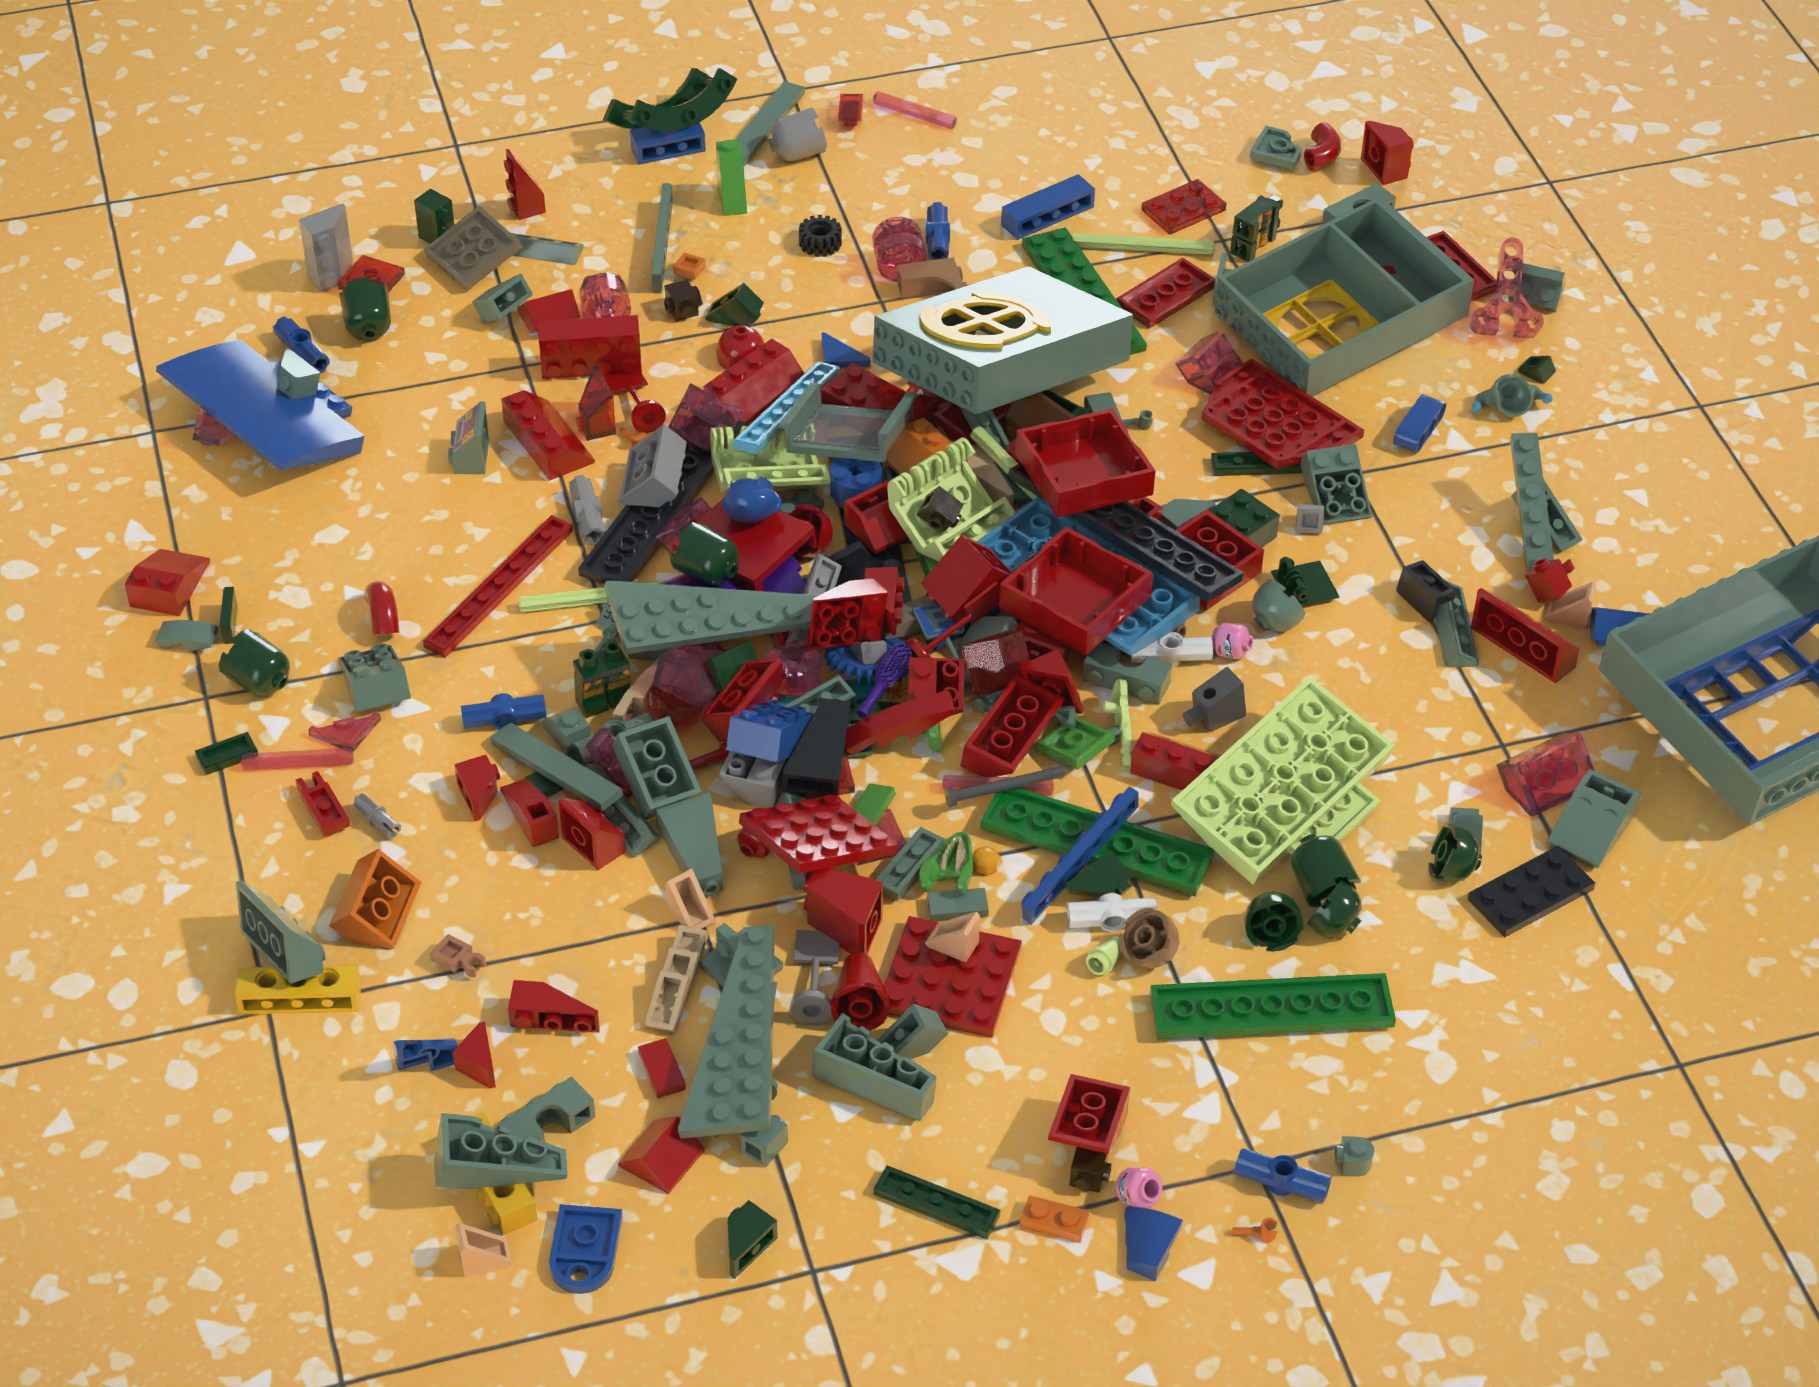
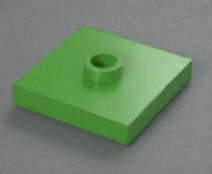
M1077 717L1075 729H1068L1061 724L1036 743L1037 752L1078 770L1115 742L1114 733Z

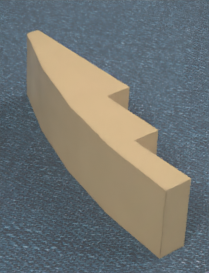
M683 646L674 647L667 651L636 679L612 713L613 720L624 722L634 716L648 712L654 699L665 702L684 665Z
M683 925L678 926L673 947H669L664 968L660 970L645 1019V1027L674 1033L699 967V960L704 952L708 938L707 930Z

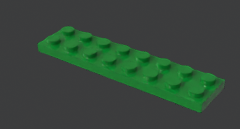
M1066 227L1022 238V247L1039 272L1122 309L1076 241H1073ZM1133 323L1130 355L1144 352L1147 347L1146 341Z
M1018 787L995 793L981 819L980 829L1063 854L1066 851L1070 852L1075 846L1078 837L1093 827L1094 821L1100 813ZM1125 821L1088 863L1092 864L1112 849L1133 877L1196 897L1214 858L1215 850L1205 845Z
M1386 973L1150 985V997L1157 1040L1395 1027L1396 1023Z

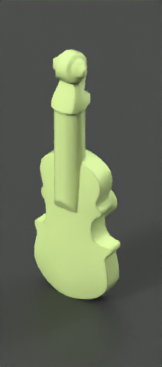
M1118 679L1111 692V702L1103 701L1102 711L1114 713V725L1121 729L1122 748L1120 752L1123 754L1122 763L1125 766H1131V754L1134 746L1128 711L1126 680Z

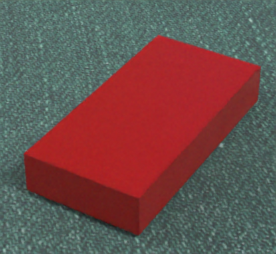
M667 1038L638 1046V1054L657 1099L686 1090L685 1080Z

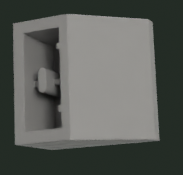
M730 751L719 773V779L746 804L762 808L775 807L782 792L783 769L790 756L779 762H774Z

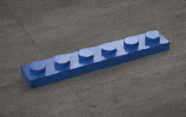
M1129 786L1123 794H1117L1111 803V807L1105 813L1102 812L1097 816L1093 827L1078 837L1073 849L1070 852L1066 851L1063 853L1052 872H1046L1041 878L1039 886L1033 892L1029 891L1024 896L1021 905L1022 918L1032 925L1066 888L1065 884L1085 867L1139 807L1138 791Z

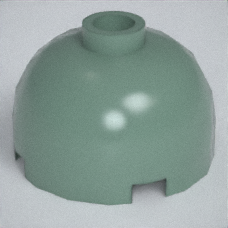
M1268 579L1254 594L1252 600L1253 611L1256 615L1254 620L1264 630L1269 628L1275 632H1284L1298 625L1304 618L1305 611L1293 595L1289 598L1283 592L1286 589L1283 585L1272 579Z

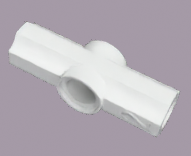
M1170 632L1149 646L1129 655L1130 663H1143L1147 656L1170 663L1172 668L1179 666L1182 661L1212 660V637L1183 638L1176 632Z
M1109 893L1101 896L1098 901L1067 902L1068 927L1101 926L1104 931L1118 932L1126 926V920L1136 911L1144 908L1157 910L1156 899H1122L1118 894Z

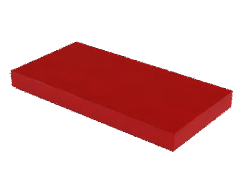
M1444 230L1427 236L1433 244L1474 279L1471 301L1500 291L1501 284Z
M1182 257L1117 297L1116 300L1123 310L1133 314L1135 320L1150 329L1214 289L1216 279Z

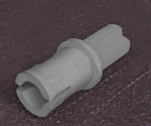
M364 793L354 798L353 806L367 818V822L371 826L375 825L388 839L398 835L392 829L395 828L400 832L402 827L386 813L387 811L384 806H378Z

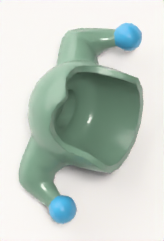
M1508 373L1496 379L1490 389L1475 396L1472 410L1480 412L1483 406L1493 405L1501 413L1509 417H1518L1525 414L1531 408L1533 400H1542L1543 403L1549 404L1553 398L1551 394L1544 393L1536 385H1529L1523 377Z

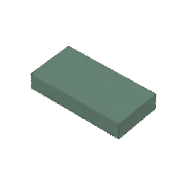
M985 888L967 889L966 894H959L958 890L927 893L931 921L950 920L973 912H977L980 917H988L989 915Z

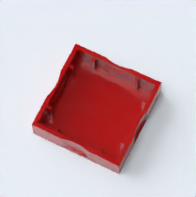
M1113 408L1080 415L1066 421L1049 422L1023 428L1016 432L1015 455L1056 518L1152 496L1154 493L1156 470L1143 451L1131 440L1127 428Z
M1064 527L1042 547L1035 557L1023 563L1000 583L999 608L1087 655L1151 597L1153 572L1123 556L1107 551L1095 541L1068 527Z

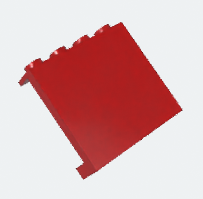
M721 500L696 522V524L703 523L736 544L740 553L739 569L731 580L737 583L736 587L740 590L763 591L762 582L803 544L813 548L817 547L814 526L781 511L771 514L759 523L741 524L730 519L723 511ZM677 539L672 543L674 552L677 551L680 543Z

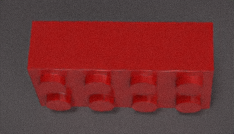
M638 315L538 321L542 379L595 376L620 371L631 373L635 370H640L642 372Z
M853 363L821 388V403L894 411L906 394V391ZM916 398L913 402L914 418L910 419L907 424L923 417L931 423L932 405ZM840 415L846 419L847 426L863 435L876 434L877 441L878 432L887 421L886 419Z

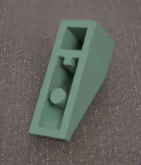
M1544 480L1552 545L1561 553L1583 539ZM1515 491L1511 497L1518 506L1517 492Z

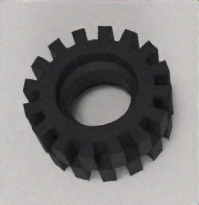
M813 215L810 216V220L805 218L803 223H800L799 246L802 247L803 252L807 251L808 255L815 253V257H819V254H823V257H825L827 253L832 255L834 250L838 252L842 245V227L840 222H837V219L832 218L830 220L828 215L825 218H822V215H818V218H815Z

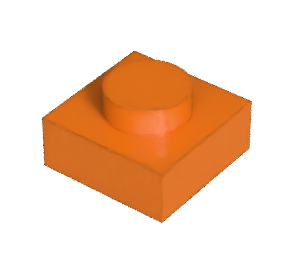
M684 252L673 265V274L695 280L706 267V259Z

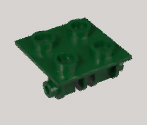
M1283 557L1279 561L1278 569L1271 570L1274 580L1286 588L1283 592L1289 598L1293 595L1301 606L1340 598L1321 561L1294 566L1293 559Z

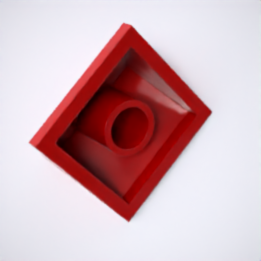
M1059 649L1021 665L1020 670L1023 678L1064 697L1065 700L1061 706H1075L1076 713L1082 714L1084 712L1074 681Z
M679 1116L653 1120L620 1159L618 1167L669 1194L703 1154L704 1147L696 1137L680 1138L678 1126L681 1119Z

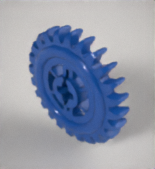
M882 638L881 640L886 642L887 651L896 644H905L899 638ZM850 645L828 647L825 649L826 665H830L831 671L837 668V675L840 676L843 671H847V681L852 674H857V684H859L863 676H866L868 685L871 684L879 663L862 664L852 652ZM908 665V667H907L905 673L903 674L904 677H907V675H908L909 665Z

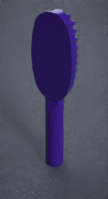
M904 643L896 644L881 658L875 672L877 681L858 709L857 715L859 717L866 718L884 689L893 686L903 676L909 665V657L911 658L912 654L909 645Z

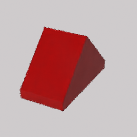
M480 1022L453 1051L455 1070L488 1088H496L485 1022Z

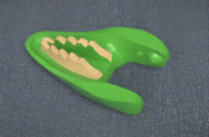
M965 832L953 834L938 852L926 859L919 873L923 892H930L936 881L954 878L958 880L956 884L958 893L966 894L973 872L972 844L969 835Z

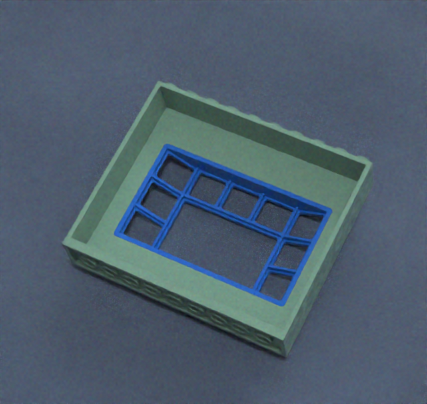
M1819 535L1809 540L1805 539L1790 549H1783L1777 555L1768 559L1764 558L1757 564L1749 568H1743L1732 576L1721 578L1716 583L1706 588L1702 587L1689 596L1680 597L1674 603L1663 608L1659 607L1646 616L1637 617L1631 623L1612 629L1607 635L1606 645L1602 653L1599 666L1601 673L1749 826L1819 791V732L1759 761L1719 721L1806 678H1810L1819 687V659L1811 664L1792 645L1816 624H1819ZM1782 651L1801 670L1778 680L1760 661ZM1750 667L1768 686L1745 697L1727 677ZM1717 683L1735 702L1711 713L1694 693ZM1681 699H1683L1697 713V715H1695ZM1707 726L1711 727V729H1712L1724 742H1722ZM1733 753L1737 754L1748 765V767H1746Z

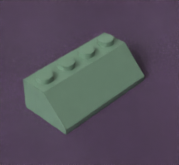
M242 880L237 881L236 891L241 933L290 984L324 973L323 961L325 960V951L322 945L316 943L311 938L309 932L304 931L299 926L295 918L292 919L286 913L283 906H279L271 897Z

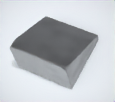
M884 640L850 645L852 652L865 665L879 663L887 652V645Z

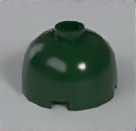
M1450 823L1448 824L1450 828L1443 827L1435 838L1431 849V854L1435 855L1434 864L1429 862L1428 868L1432 878L1453 883L1464 881L1474 870H1478L1482 862V855L1480 854L1477 839L1463 827Z
M1341 880L1306 924L1324 937H1339L1346 931L1352 934L1362 921L1358 918L1362 909V900L1358 892L1350 884Z
M1265 892L1255 897L1247 906L1244 916L1247 937L1256 947H1258L1257 945L1267 947L1266 951L1285 950L1294 945L1298 940L1297 936L1304 928L1300 908L1293 898L1280 892Z

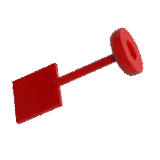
M635 370L631 373L620 371L601 374L612 394L628 390L637 405L631 412V422L638 432H654L663 425L666 419L663 406L654 400L642 401L635 388L648 385L640 370Z
M995 581L964 605L966 615L925 647L915 638L908 639L905 645H909L914 658H932L928 653L968 621L974 624L999 604L1000 592L997 582Z

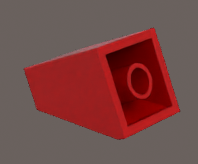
M960 535L922 581L921 585L928 591L926 596L935 604H940L943 607L941 612L948 619L954 621L955 619L960 620L966 615L964 605L995 581L1000 589V583L1013 572L989 547Z
M832 868L816 870L812 872V875H807L803 885V892H807L803 907L804 911H807V924L838 942L839 947L849 954L855 952L868 954L883 919V881Z

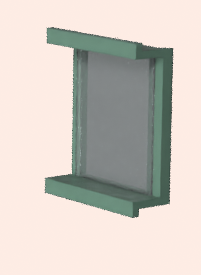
M810 383L779 423V428L785 430L786 452L885 462L888 450L907 422L914 418L913 402L917 398V392L907 391L895 410L891 411L822 404L820 383Z

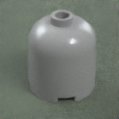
M811 107L776 121L772 126V138L769 139L771 150L773 152L777 151L783 160L793 162L826 152L827 142L823 127H817L815 119L818 118L815 109Z

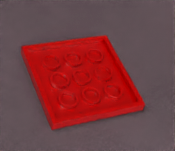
M826 795L824 798L814 800L803 799L792 804L781 803L775 807L764 809L754 808L752 811L740 813L739 824L799 874L897 855L898 844L837 795Z
M908 916L884 984L891 1004L888 1015L900 1017L912 1004H916L936 1011L946 1028L993 1038L1021 951L1022 940L979 931V943L967 962H963L931 949L925 944L939 922Z

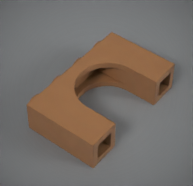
M954 257L897 265V285L902 299L928 295L938 296L967 286V282L962 281V269L960 266L957 267ZM976 331L971 332V333H968V334H969V335H976Z

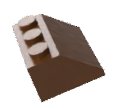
M1042 392L1013 402L1005 415L1004 434L1014 441L1016 432L1019 429L1049 422L1066 421L1075 418V416Z

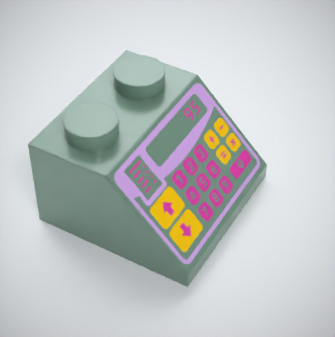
M480 401L460 417L456 423V430L451 431V446L453 448L448 450L449 464H453L454 474H485L490 440L486 402Z

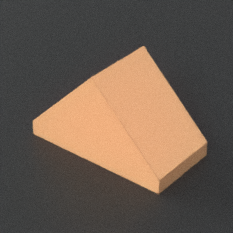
M1590 582L1565 593L1558 600L1549 601L1545 618L1549 622L1586 630L1596 584Z
M688 869L665 881L667 908L681 925L702 929L716 921L693 869Z
M973 912L938 923L925 944L931 949L967 962L979 943L980 915L977 912Z
M462 1223L455 1225L464 1277L508 1268L513 1264L506 1237Z

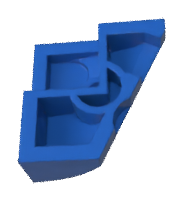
M455 1038L393 1041L394 1057L398 1071L428 1062L431 1071L455 1065L453 1051L458 1046Z
M1127 1206L1124 1213L1126 1223L1125 1243L1127 1246L1126 1267L1132 1272L1156 1281L1169 1258V1250L1182 1228L1183 1219L1153 1209Z

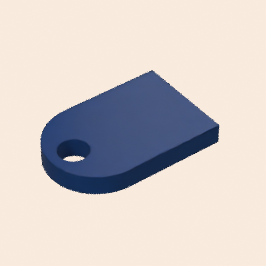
M560 1204L549 1259L551 1276L560 1288L571 1293L585 1294L598 1290L609 1281L616 1259L623 1218L622 1209ZM577 1272H583L588 1275L582 1281L571 1279V1276Z

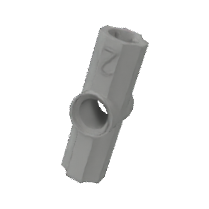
M578 475L569 482L574 518L576 523L580 525L584 542L596 545L606 532L602 521L599 496H595L591 478Z

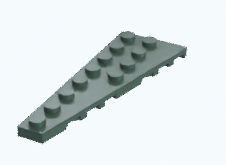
M606 581L604 586L625 654L809 628L812 600L819 596L622 581Z
M772 924L743 927L678 1126L681 1139L771 1130L775 931Z

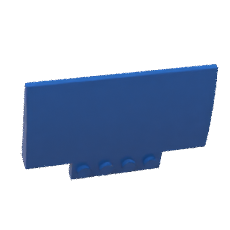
M241 339L198 349L156 367L158 374L280 471L356 455L362 451L365 435L343 419V417L351 416L353 408L351 405L321 382L318 383L316 395L292 400L277 388L282 361L270 363Z

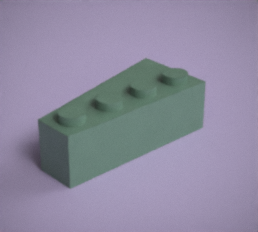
M842 1013L814 1050L812 1076L921 1121L934 1103L936 1076L907 1056L902 1058L894 1053V1047L886 1042L881 1044L871 1037L869 1030L863 1026L860 1028L850 1023L851 1018Z

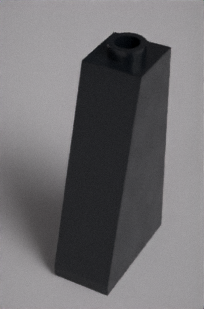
M822 699L783 769L782 791L820 796H838L851 701Z

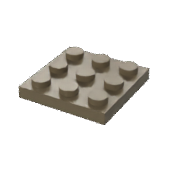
M478 206L424 248V251L429 258L468 291L523 246L520 240L481 206Z

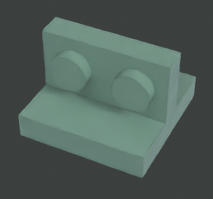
M1516 262L1515 275L1508 301L1556 311L1561 292L1563 293L1565 286V272Z
M726 923L716 928L717 948L699 960L700 968L723 988L742 930L738 933L735 932ZM774 955V975L783 970V962Z

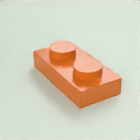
M1029 1195L1020 1219V1227L1081 1243L1089 1219V1211Z

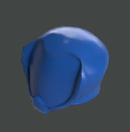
M760 476L759 479L730 481V489L722 500V509L730 519L737 523L755 524L780 511L782 501L776 491L772 490V483Z

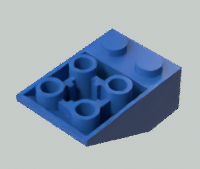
M765 700L762 704L753 705L752 708L742 710L741 713L730 717L726 750L779 762L790 756L814 713L806 712V708L801 706H790V708L781 706V702L776 700Z

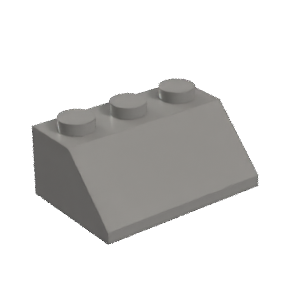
M344 203L299 219L307 276L320 292L343 284L353 265L346 206Z
M663 424L629 449L619 502L622 505L660 507L665 502L672 501L679 491L678 485L682 475L681 469L685 458L687 442Z

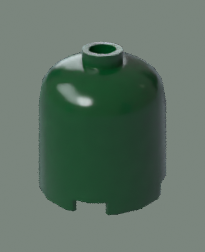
M369 277L356 278L347 282L346 288L339 293L346 330L351 336L364 341L382 337L391 325L387 286L382 281H379V283L369 280Z
M694 522L685 527L678 535L677 540L680 543L677 551L671 552V564L674 569L711 587L724 585L737 574L740 553L736 544L703 523L696 524Z
M245 629L232 638L231 642L234 645L228 654L222 653L219 661V671L226 678L256 696H269L286 686L290 662L282 650L258 632H253L250 629Z
M1310 834L1300 840L1301 844L1292 853L1291 866L1308 906L1311 908L1320 907L1322 905L1320 901L1326 900L1341 880L1350 884L1355 890L1357 889L1355 883H1361V879L1342 844L1336 838L1327 835L1316 836V834Z

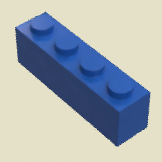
M1079 174L1002 206L1001 226L1017 240L1094 208L1095 188Z

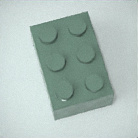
M669 716L617 734L612 747L641 815L645 820L656 817V809L698 796L702 793Z

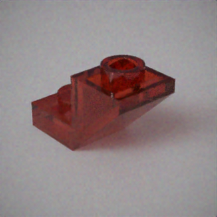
M840 94L838 121L844 122V126H858V122H863L865 94Z

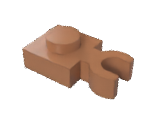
M447 934L430 952L431 961L454 973L461 967L464 969L465 974L472 978L477 976L476 968L472 965L486 966L485 957L482 954L473 953L471 945L450 934Z

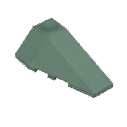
M441 1113L434 1158L435 1187L474 1189L567 1178L565 1149L532 1137L523 1139L509 1133L510 1129L500 1126V1129L482 1124L483 1119L475 1116Z

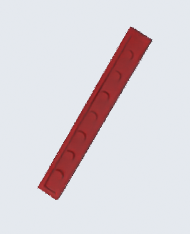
M551 515L423 640L424 648L446 658L573 532V524Z

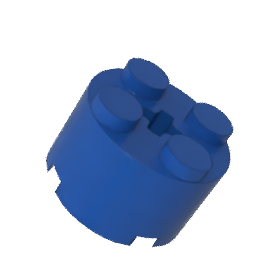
M846 458L834 460L830 467V496L835 500V504L844 509V501L881 484L882 467L880 462Z

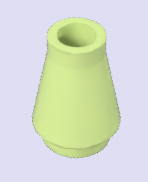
M1113 936L1110 940L1088 952L1086 965L1092 973L1103 975L1111 972L1122 953L1119 937Z

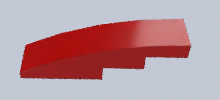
M943 691L922 696L892 706L848 727L846 751L853 756L873 743L882 748L902 735H905L909 740L915 738L956 713L952 694L949 691Z

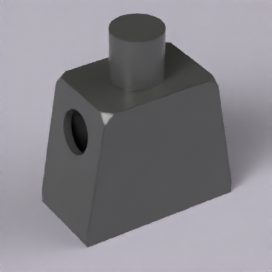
M1227 666L1192 692L1193 708L1182 714L1185 723L1190 728L1201 722L1211 732L1246 716L1244 683Z

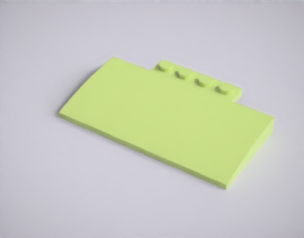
M1309 676L1181 791L1170 804L1211 848L1254 885L1287 853L1292 855L1301 844L1300 840L1310 834H1316V836L1327 835L1341 842L1378 807L1381 800L1366 789L1362 783L1390 757L1395 745Z

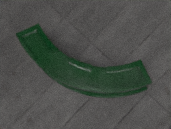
M691 68L685 81L670 98L652 105L636 100L634 106L617 99H611L603 121L625 129L642 127L658 131L684 129L703 121L713 114L727 99L738 78L721 68H717L713 78L697 68Z

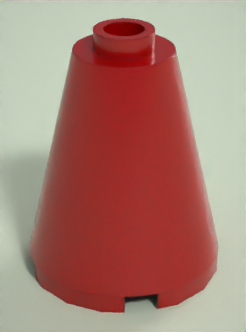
M855 952L848 955L844 960L830 1004L831 1014L836 1022L840 1015L844 1013L851 1018L850 1023L858 1028L863 1026L870 1031L884 1024L891 1004L872 958L866 953Z

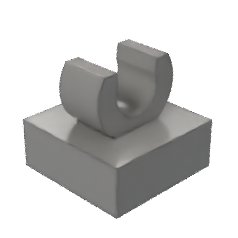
M1314 504L1297 505L1296 533H1322L1324 506Z

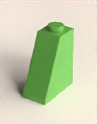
M740 140L717 141V187L724 216L747 214L743 153Z

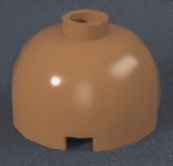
M1144 908L1136 911L1126 920L1125 924L1128 926L1124 934L1120 933L1119 937L1120 950L1126 959L1137 966L1150 969L1166 965L1173 959L1178 951L1180 939L1178 928L1170 917L1159 910Z

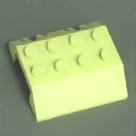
M811 424L801 440L815 441L813 424ZM741 426L740 434H741L748 426ZM725 427L726 449H724L723 428L710 429L712 463L721 493L728 492L730 481L759 479L760 476L772 483L773 491L822 489L831 482L826 464H818L815 455L786 452L784 429L758 454L733 449L734 432L732 427Z
M963 437L946 446V452L938 451L910 468V474L904 472L890 480L887 484L889 509L917 551L938 562L960 535L977 542L1016 513L1006 497L993 503L966 462L976 452L969 441ZM938 486L964 504L959 513L962 517L954 528H947L942 533L931 528L927 522L916 515L926 495Z

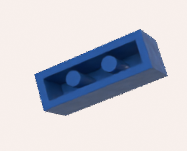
M700 122L693 126L673 131H658L643 127L630 130L631 149L638 165L706 151L705 132Z

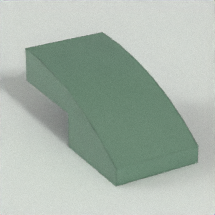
M163 621L155 642L160 648L183 644L188 652L212 647L219 628L215 624L201 621Z

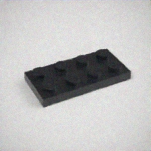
M1556 846L1469 892L1468 901L1504 937H1507L1593 891L1596 882L1559 846Z

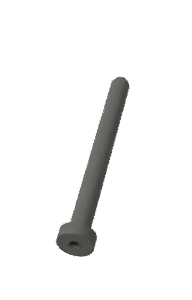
M1059 766L959 790H954L953 787L945 788L946 803L951 808L957 806L958 801L1061 778L1066 775V769Z

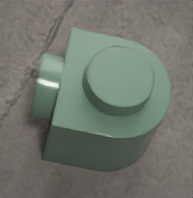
M1342 1136L1341 1145L1335 1146V1163L1341 1164L1342 1176H1364L1371 1170L1374 1156L1373 1144L1363 1137Z

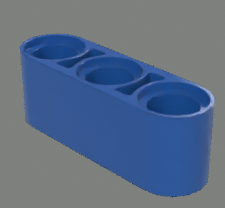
M1421 394L1398 426L1393 444L1418 453L1443 418L1446 402Z

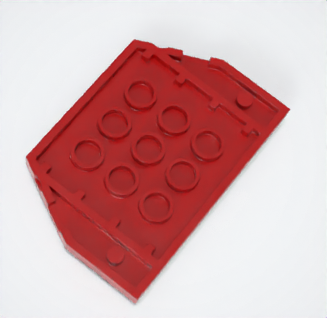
M1252 358L1218 378L1215 389L1210 394L1208 403L1202 411L1201 420L1276 469L1300 465L1306 451L1352 445L1364 436L1363 428Z

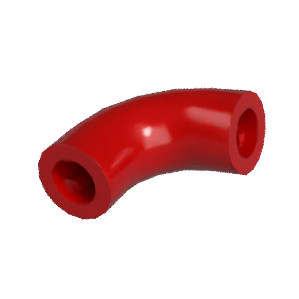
M1321 122L1317 124L1311 133V139L1317 145L1304 151L1305 164L1311 171L1324 168L1333 163L1340 155L1342 146L1340 136L1329 123Z
M383 581L371 582L364 590V598L370 607L373 635L400 633L397 605L392 588Z

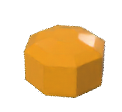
M986 846L976 849L973 853V868L976 873L989 875L997 872L1000 865V855L996 849Z

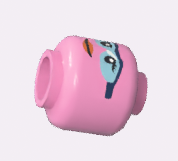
M1222 623L1213 630L1211 636L1213 650H1215L1219 657L1242 659L1247 651H1251L1253 647V636L1249 635L1245 625Z
M1136 1166L1128 1167L1117 1178L1116 1193L1119 1200L1126 1206L1143 1209L1150 1208L1157 1204L1161 1198L1163 1190L1162 1181L1159 1174L1153 1169Z

